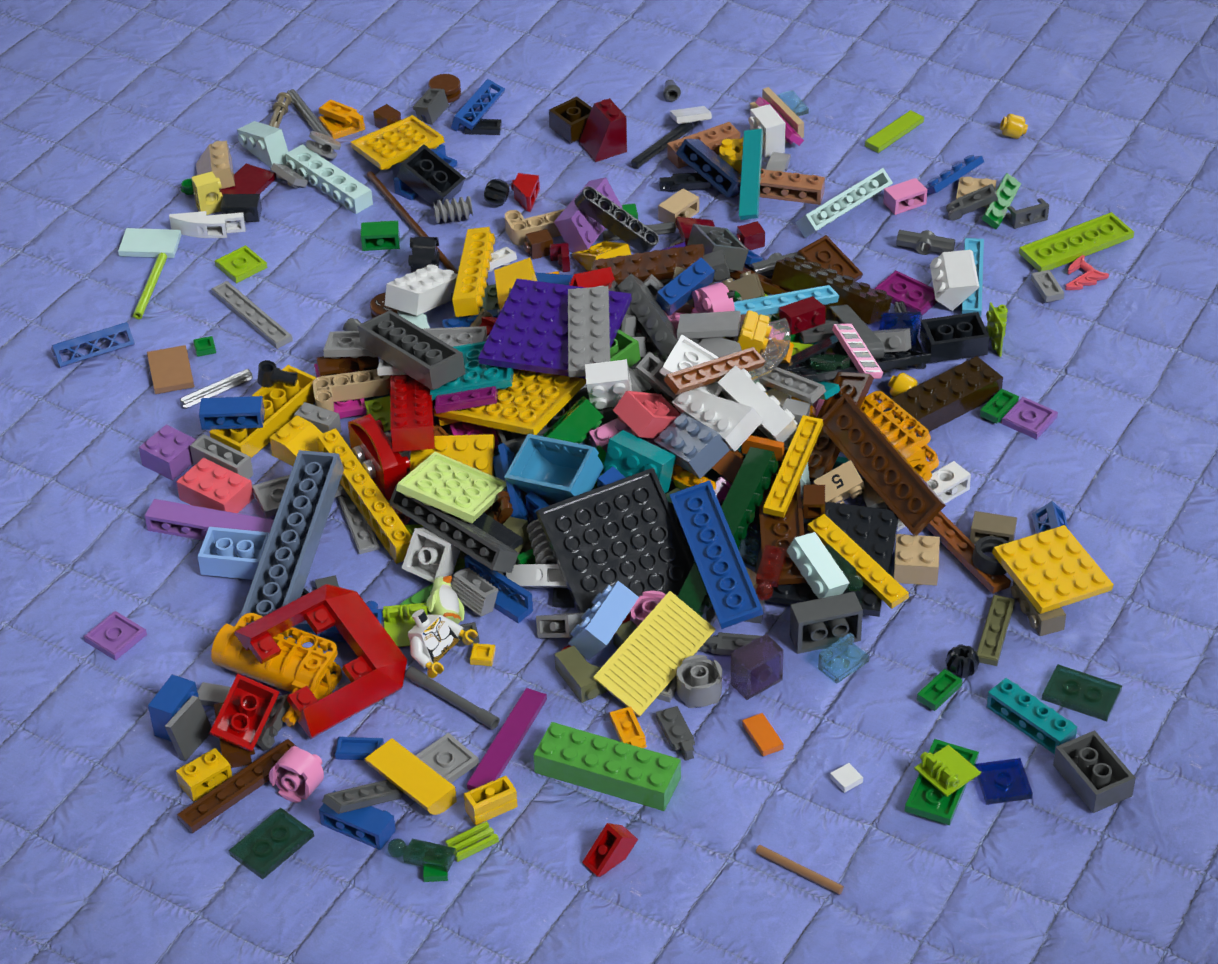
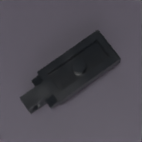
M698 172L672 174L671 177L659 178L660 191L711 188V183Z

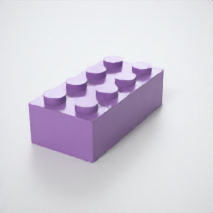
M606 177L591 180L583 187V189L587 186L594 188L622 208ZM575 198L554 221L565 243H568L571 253L589 249L606 229L578 209L574 202Z

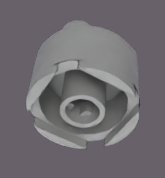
M693 655L685 658L681 666H678L677 694L688 708L704 707L719 702L722 694V668L716 660L713 659L711 661L704 655Z

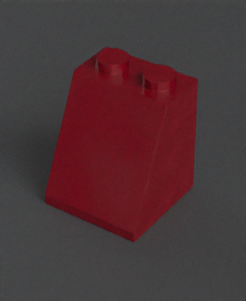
M610 98L594 103L579 140V144L595 162L627 152V119L625 114Z

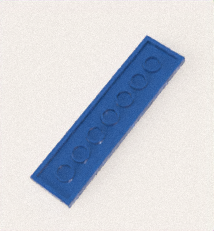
M709 480L669 494L721 629L763 615L762 606L711 481Z

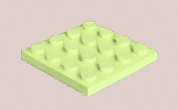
M434 452L397 484L396 491L403 493L406 497L417 499L425 505L438 508L443 513L452 514L464 522L473 523L497 501V494L499 492L507 490L506 481Z

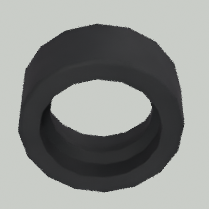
M995 536L980 538L975 544L972 555L974 566L986 574H1006V570L997 559L990 558L984 553L992 552L994 547L1009 542Z

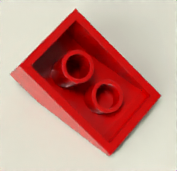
M237 673L209 734L252 752L280 692Z

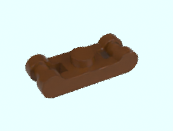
M499 492L497 494V502L489 512V516L501 524H504L513 513L512 504L509 503V492Z

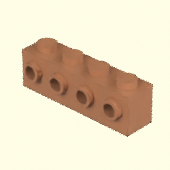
M730 122L669 142L667 143V158L678 169L688 166L685 161L676 155L677 150L685 139H699L719 155L722 141L724 139H740V132Z
M761 168L760 197L821 205L825 189V177L764 170Z

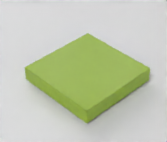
M246 245L215 260V266L235 283L268 268L267 262Z

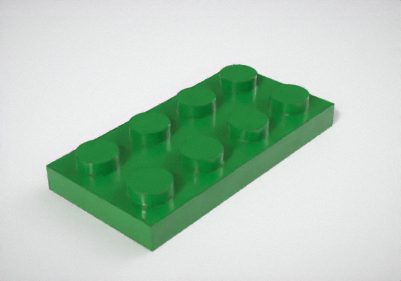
M934 739L928 753L935 754L947 745H950L975 767L979 752ZM919 773L905 804L904 812L950 825L967 784L946 797Z

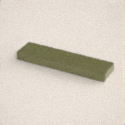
M993 595L977 650L979 663L993 666L998 665L1014 609L1015 599Z

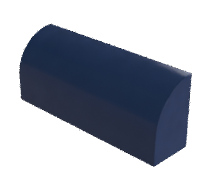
M685 139L676 155L726 197H736L740 194L741 174L701 140Z

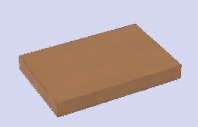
M186 345L147 352L155 394L194 387Z

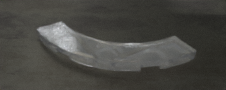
M786 318L769 323V326H772L770 342L760 354L766 362L763 367L748 371L752 376L753 382L770 373L786 356L791 342L790 328Z

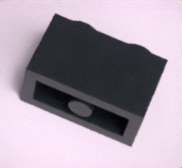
M223 194L220 207L221 214L243 213L245 222H259L262 211L260 194Z

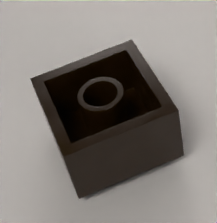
M576 96L549 109V127L570 143H573L581 138L592 107Z

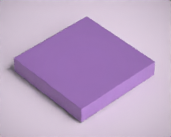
M1022 397L1002 418L1001 424L1037 440L1058 417V412Z
M114 611L84 636V640L116 661L143 639L147 632L143 627Z

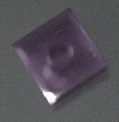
M768 634L754 639L751 643L731 653L730 684L746 700L783 680V649Z

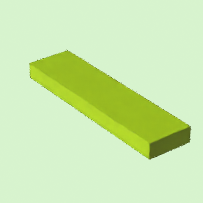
M912 110L908 111L867 139L865 146L880 153L922 124L924 116Z

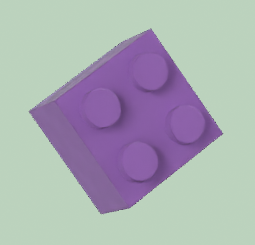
M166 424L139 447L142 466L173 481L193 464L190 445L197 439Z

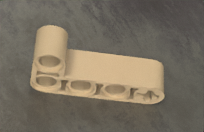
M564 209L525 219L519 211L509 210L505 213L506 233L515 245H524L526 234L544 229L548 230L552 238L562 236L554 221Z
M377 369L317 377L313 380L315 405L334 412V402L388 395L390 393V375L378 376Z

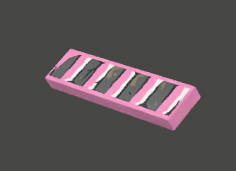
M834 324L832 331L859 373L871 374L874 379L882 378L883 372L853 325Z

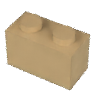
M681 189L658 205V220L663 223H675L676 217L691 218L699 213V197L685 189Z

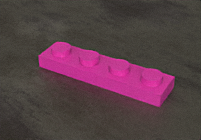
M761 97L755 101L759 107L768 104L772 106L771 103ZM773 107L786 123L785 140L790 144L794 142L800 146L804 140Z

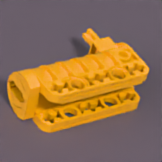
M875 391L867 395L861 409L924 481L928 482L932 477L931 471L939 465L936 452L927 445L931 440L928 429L885 393ZM888 408H892V409L889 410V411L883 412L884 410H886V409H888Z
M247 613L239 619L235 626L225 624L217 633L211 650L213 664L288 691L291 694L308 686L319 701L331 694L342 678L341 667L334 662L338 655L337 646L328 639L291 627L282 632V634L273 637L281 649L280 654L260 664L251 650L246 651L234 633L245 627L246 623L256 621L263 616ZM306 642L313 643L309 648L302 647ZM291 705L282 718V721L289 727L294 726L299 719Z

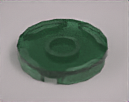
M823 354L810 357V367L817 370H835L838 366H841V369H845L850 366V357L845 355Z

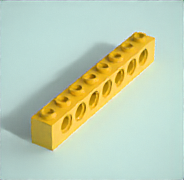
M490 227L467 229L452 298L456 317L479 315L480 307H483L484 289L487 288L486 279H488L490 262H492L491 253L494 251L493 245L495 244L494 233H491Z
M335 428L318 435V452L339 454L344 468L340 484L396 564L403 562L412 538L410 532L338 430Z

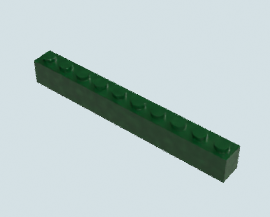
M750 447L721 506L738 550L741 540H744L746 537L749 523H752L757 507L762 503L763 494L770 486V479L773 473L777 472L778 461H776L774 451ZM694 562L678 598L706 620V614L709 608H712V603L697 565Z

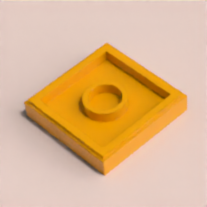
M325 115L318 117L319 121L334 139L365 130V125L357 128L352 124L347 125Z

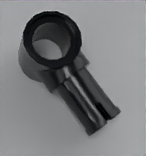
M270 360L259 363L257 379L259 385L271 387L279 382L296 386L298 373L283 371L277 368L276 364Z

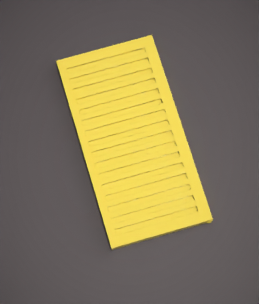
M669 591L593 676V679L627 707L631 706L634 713L640 717L677 675V668L681 666L682 661L687 657L693 656L716 629Z

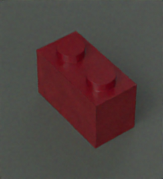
M813 296L779 307V325L791 335L826 323L825 306Z

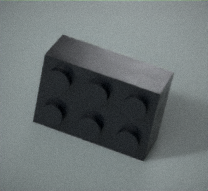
M422 145L401 164L397 174L401 181L432 206L433 202L436 206L437 200H440L443 205L445 199L450 201L461 191L466 179L426 145Z
M978 312L921 320L920 340L925 352L931 354L930 363L988 355L990 336Z

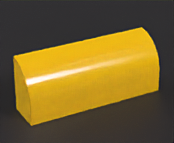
M393 738L364 758L369 766L432 815L443 813L457 802L455 786Z

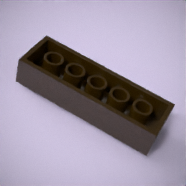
M794 255V257L790 258L785 257V259L776 261L771 283L792 292L830 285L839 295L838 302L825 306L848 305L867 324L887 319L893 297L887 295L886 291L872 289L867 283H858L850 276H841L837 274L836 270L822 268L821 264L808 262L800 255Z
M976 356L891 399L930 432L989 402L1002 388L1003 376ZM888 408V409L884 410L883 412L889 411V410H891L892 408Z

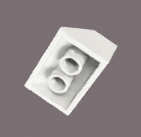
M973 251L943 252L932 260L930 269L935 299L953 311L979 288Z

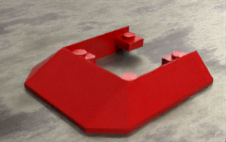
M328 584L246 625L234 633L246 651L251 650L260 664L278 656L281 652V649L273 639L274 636L305 620L316 635L335 625L358 656V658L345 664L342 668L345 675L351 681L350 684L319 701L308 686L288 695L287 701L299 716L298 723L310 739L402 689L407 665V658L357 591Z

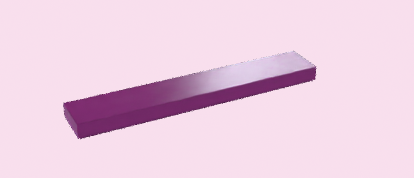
M529 688L525 689L468 781V790H473L500 778L545 704L547 694Z

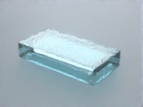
M793 90L777 94L797 116L809 114V108Z

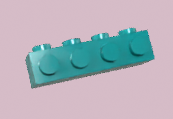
M1005 678L988 692L986 706L988 709L1054 755L1056 746L1076 738L1078 726L1009 679Z

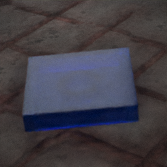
M1021 758L975 764V767L981 772L977 778L986 805L1032 799L1033 792Z

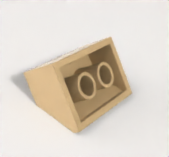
M227 140L209 144L196 163L197 175L213 171L215 177L220 179L222 186L220 189L235 186L232 157Z

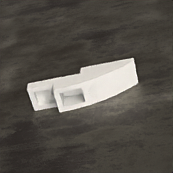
M206 211L169 214L171 230H181V234L186 236L227 238V233L246 232L243 213L207 216Z
M558 564L514 565L512 573L506 572L508 579L524 588H568Z

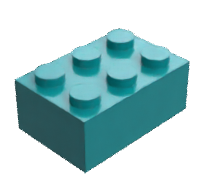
M622 430L609 439L602 474L611 467H615L622 475L629 477L654 468L664 493H667L676 455Z

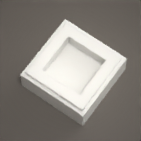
M850 763L830 773V779L844 793L863 783V777Z

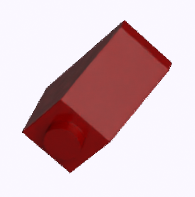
M518 173L515 180H512L511 190L514 191V199L527 212H531L540 191L539 175Z
M607 823L582 863L597 877H601L627 858L638 839L623 825Z

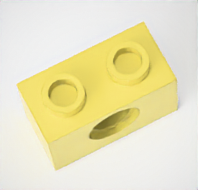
M213 171L191 177L198 211H206L207 215L220 212L223 195L219 192V189L222 188L219 177L216 178Z

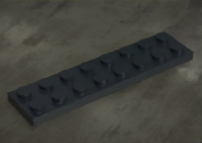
M913 349L884 352V357L875 359L882 372H891L894 368L903 370L907 369V366L910 365L913 367L923 366V363L931 362V354ZM850 358L783 369L814 382L834 381L838 372L859 373Z

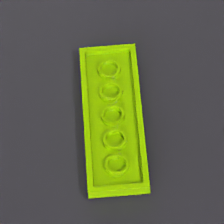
M1110 212L1019 247V254L1039 272L1052 270L1075 261L1082 255L1088 256L1134 238V231Z

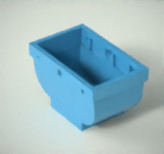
M528 434L504 478L509 483L515 484L528 494L532 491L537 496H541L547 504L552 505L591 491L603 470V464L598 457L599 452L593 446Z

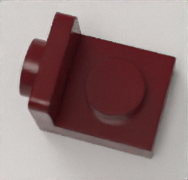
M568 243L550 244L551 261H558V265H562L563 272H570Z

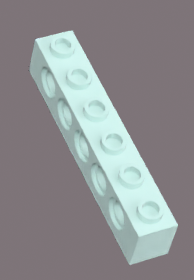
M303 144L286 153V165L308 180L312 186L317 187L324 194H327L355 214L373 205L371 189Z
M884 168L809 212L795 223L806 238L880 193L884 188L893 184Z

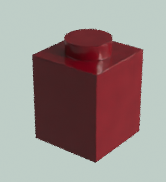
M758 221L737 226V235L735 237L747 249L754 250L765 247V231Z

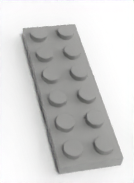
M608 286L568 289L569 377L586 376L585 364L611 361Z

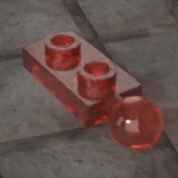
M765 545L756 576V584H759L756 587V594L759 599H770L773 595L772 586L778 587L787 556V548Z

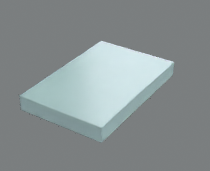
M126 228L118 250L119 256L157 258L159 253H165L167 258H174L182 236L181 230Z

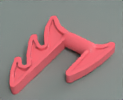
M1082 255L1070 265L1067 273L1071 274L1080 268L1085 270L1086 273L1066 284L1065 290H1081L1083 286L1096 285L1098 280L1107 279L1109 274L1094 269L1085 262V256Z

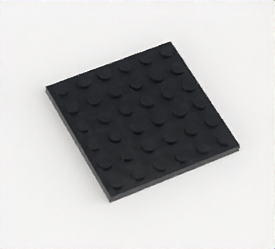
M654 468L536 511V515L578 613H585L588 608L591 609L594 605L592 601L599 592L602 593L608 585L613 586L617 581L638 597L642 596V592L659 591L664 594L671 591L678 597L694 564V559Z
M801 498L804 535L811 533L808 530V524L817 518H804L803 498ZM825 502V515L889 573L899 524L897 515L888 509ZM760 547L754 573L764 579L762 547ZM826 547L850 582L843 594L855 592L863 609V615L880 617L883 600ZM808 583L764 585L760 589L765 590V601L791 605L819 599Z

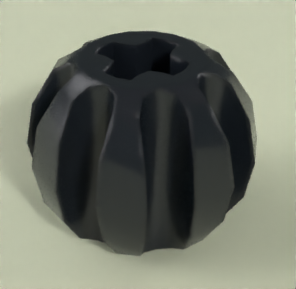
M501 179L490 180L484 190V199L492 206L503 205L509 195V186Z
M963 644L951 648L945 660L947 669L957 677L962 678L972 676L977 671L979 665L978 653L971 646Z

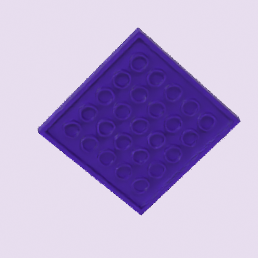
M516 279L478 357L479 364L569 376L568 289L585 287ZM609 291L610 348L631 303L632 297L630 293ZM581 376V377H576V378L586 379V376Z

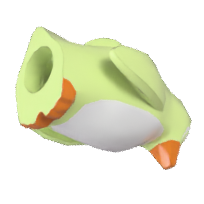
M452 576L436 577L426 602L427 609L431 615H442L459 624L460 621L464 620L465 611L462 602L451 587Z

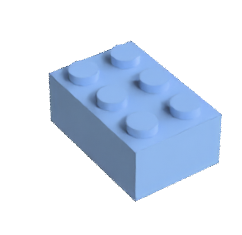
M209 527L198 554L201 575L253 580L269 532Z
M619 581L613 586L608 585L602 593L599 592L593 599L592 603L594 605L581 617L583 619L580 625L577 624L570 635L573 637L568 644L570 646L574 645L588 660L607 646L639 597Z

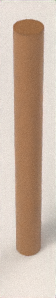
M758 845L756 849V854L839 895L844 889L843 885L762 845Z

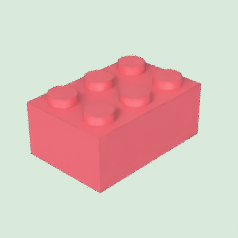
M626 391L613 409L618 415L619 421L628 425L635 436L650 439L657 438L662 431L681 415L661 394Z
M204 457L176 481L179 499L193 506L239 513L254 499L251 480Z

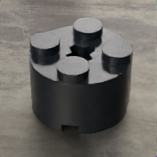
M410 237L412 255H409L408 264L411 266V273L417 269L425 268L427 265H436L439 268L440 252L436 248V246H439L438 237Z

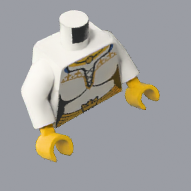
M420 609L412 614L416 625L408 632L410 655L419 665L428 669L427 675L430 678H435L444 671L443 665L438 661L460 641L459 636L462 637L465 645H471L473 641L468 638V635L476 639L478 634L473 629L464 631V627L442 615H426L424 610Z

